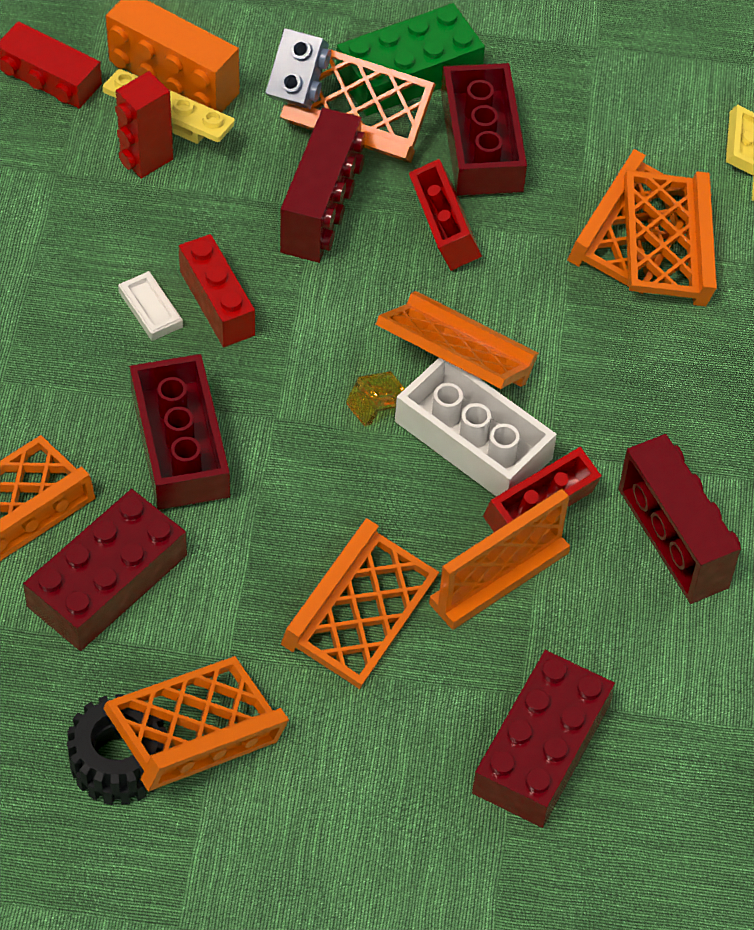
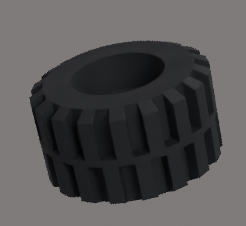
M115 694V698L124 696V694ZM107 695L98 698L99 704L94 706L89 702L85 705L84 715L77 713L73 718L74 726H69L67 748L73 779L76 778L77 786L82 791L88 789L90 798L97 800L102 796L105 804L113 805L114 799L121 800V805L130 804V798L135 796L140 801L146 798L147 789L140 780L144 770L134 755L121 760H111L97 753L107 742L123 739L103 709L105 703L110 700H108ZM131 708L120 710L126 719L141 724L144 713ZM149 715L146 726L167 733V729L164 727V720ZM142 737L141 743L149 755L163 750V743Z

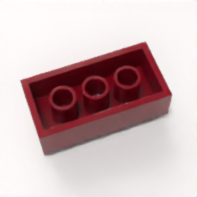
M510 63L443 66L441 97L457 196L524 192L527 162Z
M322 107L280 209V253L320 263L324 251L331 250L335 237L333 228L335 224H341L345 212V205L343 203L345 199H351L355 187V180L353 178L355 174H361L364 166L365 155L360 154L366 139V133L361 132L362 117Z
M197 354L130 365L131 392L157 509L161 510L230 498V472L202 355Z
M665 433L627 448L618 490L688 602L693 604L729 589L741 551L740 541L733 531H729L722 521V515L718 506L707 498L698 475L691 473L685 464L684 455L679 446L673 445Z
M131 488L23 583L26 606L81 652L187 556L186 531Z
M544 650L476 769L472 794L543 828L610 706L615 682Z

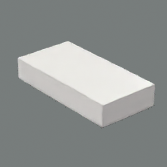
M150 271L118 284L120 295L151 341L183 328L182 318Z

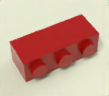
M19 21L0 40V70L6 75L14 76L28 83L34 89H40L56 97L62 103H68L80 109L102 85L101 63L99 60Z
M148 71L116 90L117 106L115 107V112L118 116L119 159L126 169H132L141 179L173 160L170 91Z
M440 158L409 172L438 249L450 271L482 257L453 183Z
M208 234L179 245L180 273L222 347L224 348L255 336V309L212 235Z
M580 446L490 500L483 517L491 529L496 532L560 489H563L569 495L567 506L569 507L592 493L602 475Z

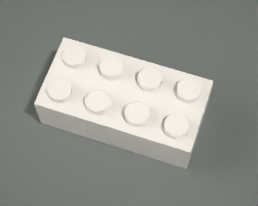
M438 358L396 399L395 422L496 497L542 470L553 459L557 435L555 432L480 378L441 358Z

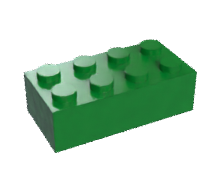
M451 3L337 44V52L436 84L434 91L441 89L443 66L483 64L485 46L456 5ZM336 60V65L342 63V61ZM351 64L339 70L346 86L363 78L358 66ZM364 69L367 75L373 73V71ZM383 74L370 81L377 97L394 88L390 77ZM395 79L398 86L405 83L404 81ZM366 83L349 91L359 106L373 99ZM412 85L401 92L407 102L423 96L425 88ZM396 93L380 103L383 110L402 102ZM376 104L363 110L365 116L379 112Z

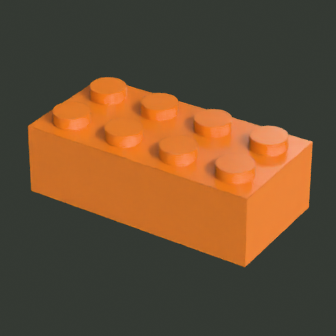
M120 0L106 14L109 61L118 68L125 69L138 77L150 71L168 90L221 113L239 95L238 47L148 0Z

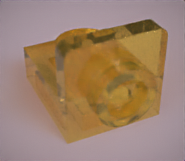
M391 371L360 376L351 390L346 404L363 426L371 425L378 411L396 408L397 396L405 388Z

